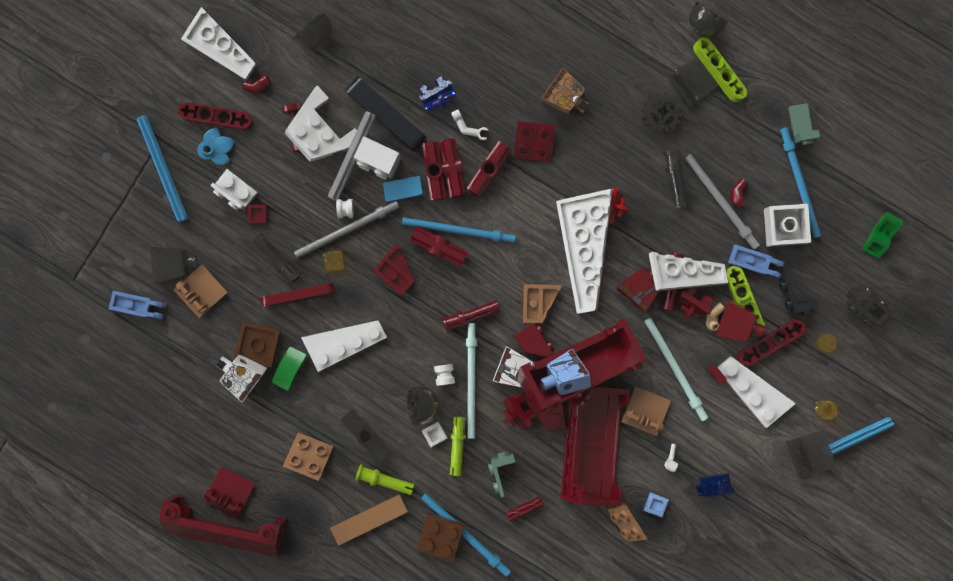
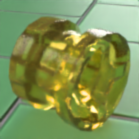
M828 400L818 401L814 408L815 414L819 418L826 420L835 418L838 413L837 405Z

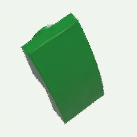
M289 347L271 383L289 392L298 377L300 368L307 359V354Z

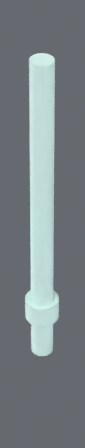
M651 318L645 320V324L689 398L690 406L696 410L701 421L706 420L708 416L701 405L702 402L699 396L696 397Z
M468 323V338H466V346H468V438L474 439L475 346H477V338H475V323Z

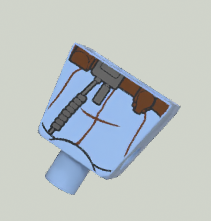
M573 349L548 363V376L540 379L544 390L555 386L560 395L591 387L590 374Z

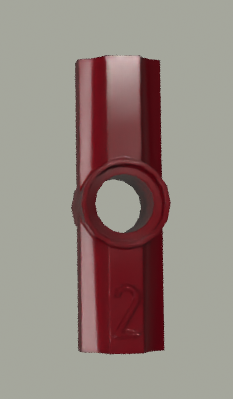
M449 138L439 141L443 159L442 167L444 177L447 180L450 198L465 196L462 177L463 169L461 159L458 156L455 138Z
M439 142L423 143L430 201L447 199ZM438 167L440 169L439 174L436 176L430 175V168Z
M498 141L466 189L480 198L497 175L512 149ZM491 165L495 171L492 174H487L484 171V167Z
M417 226L409 240L417 246L426 249L427 252L441 259L444 258L460 267L468 253L464 249L451 244L449 240L437 234L433 235Z

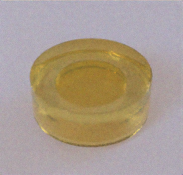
M821 334L816 340V346L821 352L830 353L835 350L837 340L831 334Z

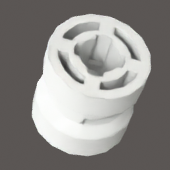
M453 364L434 366V371L438 374L436 386L455 383V378L451 374Z

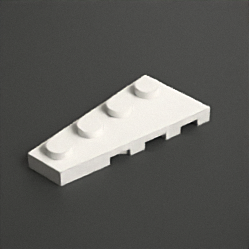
M378 320L301 338L319 372L387 338Z

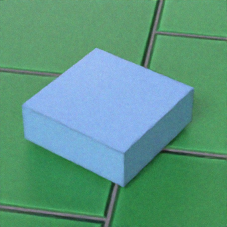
M650 492L643 510L662 518L669 499Z

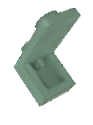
M808 104L790 106L788 111L794 143H802L803 146L814 144V140L820 138L819 130L813 131Z
M508 451L498 453V457L491 458V464H488L491 476L495 475L496 482L493 483L496 494L500 493L501 498L505 496L497 467L515 462L513 453Z

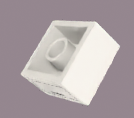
M363 136L354 159L359 168L368 172L371 169L376 173V176L386 180L387 177L392 179L401 161V156L398 152Z
M808 204L769 206L764 209L767 247L811 243Z

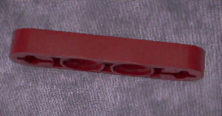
M189 102L182 103L178 108L179 116L186 121L238 130H248L253 124L252 117L242 111ZM189 107L191 111L197 112V118H195L196 115L192 113H188V115L186 116V114L183 113V110H187V108ZM204 110H210L211 117L207 120L201 117ZM223 113L230 115L227 123L220 121V116ZM234 114H236L235 118L243 119L245 116L248 123H244V126H242L240 122L234 121Z
M329 283L260 297L262 307L332 294L335 293L334 284Z
M796 319L785 323L740 350L737 355L738 362L744 366L755 364L802 336L806 330L803 321ZM793 324L800 326L798 328L799 332L793 331L789 335L786 332L794 328ZM778 332L784 335L782 343L775 341V334ZM761 342H765L768 345V350L765 353H761L758 349ZM752 352H755L758 355V357H756V355L750 356L749 362L746 360L743 361L742 359L745 357L744 353L751 354Z

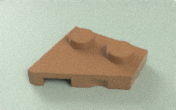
M524 284L523 323H543L561 289V285Z

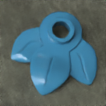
M213 128L204 134L203 142L198 145L197 153L203 160H211L217 165H224L230 162L226 153L233 148L235 141L229 137H220L219 128ZM208 147L211 151L206 153L203 149Z

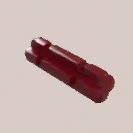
M540 497L532 499V502L528 501L517 506L515 510L507 511L508 519L514 521L519 516L527 515L533 512L535 508L543 507V502Z

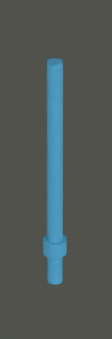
M785 127L780 129L784 141L783 148L788 154L803 204H808L810 228L813 237L817 238L821 236L794 150L796 146L794 141L791 140L788 128Z
M405 217L402 219V225L492 239L494 242L506 241L515 243L516 235L504 234L497 230L492 232Z
M427 493L421 497L439 516L456 521ZM465 528L463 529L462 537L480 552L493 568L496 567L507 577L511 570L500 561L501 559L496 554L493 555Z

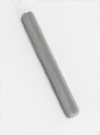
M365 112L331 187L328 197L332 200L337 201L340 198L356 162L354 155L363 136L367 138L376 118V115L371 112Z

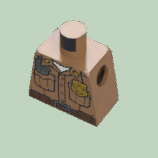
M562 68L541 99V102L566 114H569L573 107L584 113L589 105L588 102L580 98L585 91L584 87L564 68Z

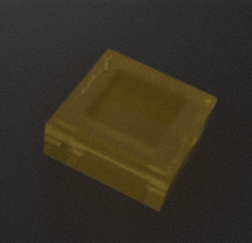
M342 250L323 253L325 272L345 270Z

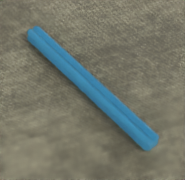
M145 115L137 118L138 125L178 222H184L188 219V216L149 119Z

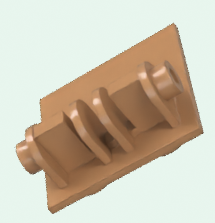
M203 264L183 282L179 281L174 289L198 318L228 293Z
M635 386L621 422L657 436L663 428L662 423L671 400Z
M297 433L282 467L319 481L333 446Z
M621 501L620 506L607 509L611 520L618 525L621 530L620 533L628 542L647 540L625 503L623 504Z

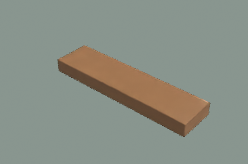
M398 494L330 527L339 546L407 513L408 510L401 495Z

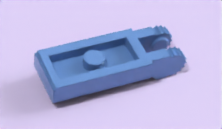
M733 245L728 261L729 264L780 278L781 274L777 271L769 270V264L783 267L785 262L738 245Z
M113 291L109 310L163 319L164 315L161 313L149 312L151 305L163 308L166 307V303L153 301L151 298Z

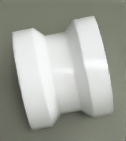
M337 199L338 219L344 216L354 217L353 199H348L347 201Z

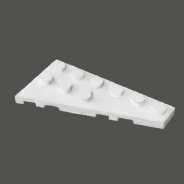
M613 189L556 201L577 314L595 311L598 308Z

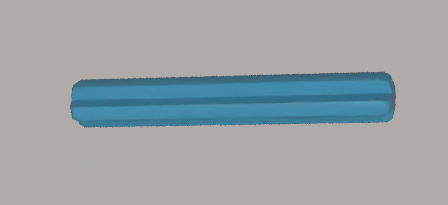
M884 418L822 447V453L825 457L835 455L894 427V423L891 418Z

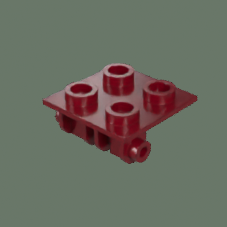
M518 121L513 158L551 162L556 125Z
M221 466L210 489L204 495V502L238 518L255 483Z

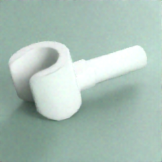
M671 444L670 455L664 465L671 472H675L678 467V463L673 461L676 444Z

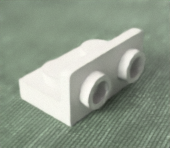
M226 169L215 184H211V187L215 189L213 193L221 199L226 197L230 200L228 204L235 210L240 208L245 211L247 205L258 194V192L228 169Z

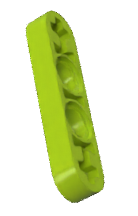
M700 38L693 46L695 54L732 102H740L747 96V89L708 38ZM711 59H715L718 66H714L711 63ZM722 74H726L729 77V82L723 79Z
M739 266L727 268V284L734 301L744 307L748 304L751 305L753 312L758 314L755 323L765 326L743 270ZM732 269L734 272L738 271L739 275H737L736 278L738 282L742 280V284H737L733 286V283H736V280L734 277H730ZM739 287H743L746 290V295L743 298L737 296L736 291Z

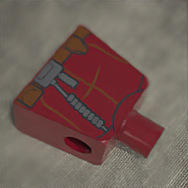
M639 268L616 287L643 312L648 310L659 292L655 288L652 268L648 272L644 268Z

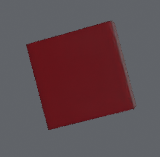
M247 205L249 225L268 224V205Z
M710 364L706 368L718 384H723L727 378L716 365Z

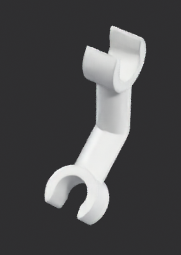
M459 110L452 112V116L462 134L476 136L480 140H487V138L480 136L481 131H488L487 128H468Z

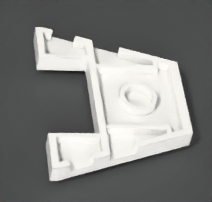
M318 85L314 88L285 131L289 139L310 162L331 156L336 152L349 150L357 132L354 128L339 139L315 110L329 99Z

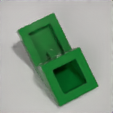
M886 212L875 224L862 250L879 259L890 247L891 238L903 226L904 221Z

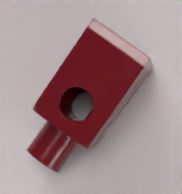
M730 299L716 336L748 341L751 334L762 337L766 326L755 323L758 316L757 313Z

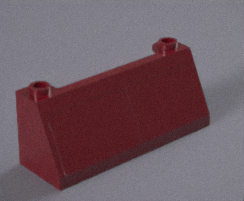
M625 318L615 322L616 325L610 328L607 327L604 331L538 362L535 361L532 365L527 363L519 368L515 376L539 413L545 411L547 414L557 409L556 405L629 370L635 372L643 367L642 364L647 359ZM573 349L590 374L591 387L565 395H560L555 386L544 390L540 379L548 376V363Z
M595 386L569 399L560 499L579 505L620 506L622 491L615 484L621 408L626 407L630 401V389Z
M174 494L163 500L159 522L167 534L279 557L287 522L285 517L278 516L274 523L263 524L258 531L190 517L192 507L185 505V496Z

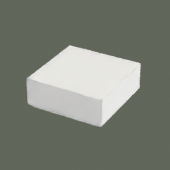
M439 421L422 430L430 447L448 439Z

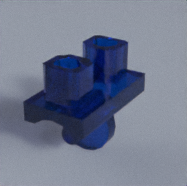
M443 76L434 81L437 87L430 90L428 85L419 88L421 95L419 97L425 109L432 106L436 108L440 105L443 109H446L445 102L451 99L450 96L455 94L451 81H447Z
M729 473L701 477L698 479L700 484L696 486L699 496L704 497L735 492L731 486Z

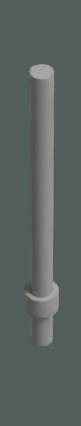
M690 154L684 158L738 228L740 236L745 238L753 249L757 248L760 244L751 234V229L748 225H744L693 156Z
M397 201L385 207L381 206L375 209V212L294 251V254L297 258L306 255L378 218L386 217V214L400 207Z

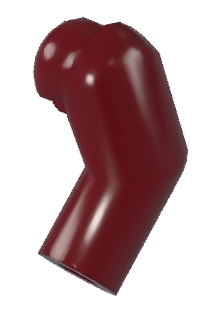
M263 75L255 83L244 81L243 90L260 94L270 86L271 79L269 76Z
M742 178L730 191L731 201L738 208L745 205L742 191L748 185L747 181Z

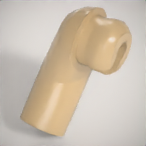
M721 303L716 305L709 315H706V326L711 331H717L719 328L718 316L725 311Z

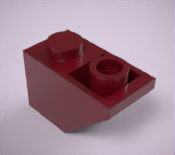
M532 323L513 335L524 352L546 357L553 355L555 349L550 341L545 342L542 337L544 332L539 324L535 326Z

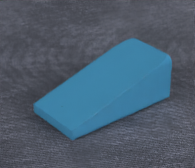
M420 176L383 183L386 202L423 196Z

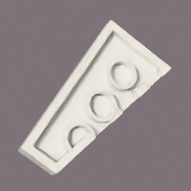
M202 7L181 38L185 43L246 81L257 65Z
M657 252L649 253L656 291L725 285L728 283L724 264L703 260L695 261L686 257L678 258L668 254L660 255Z
M729 357L717 367L727 378L726 382L764 428L770 426L796 404L733 357Z

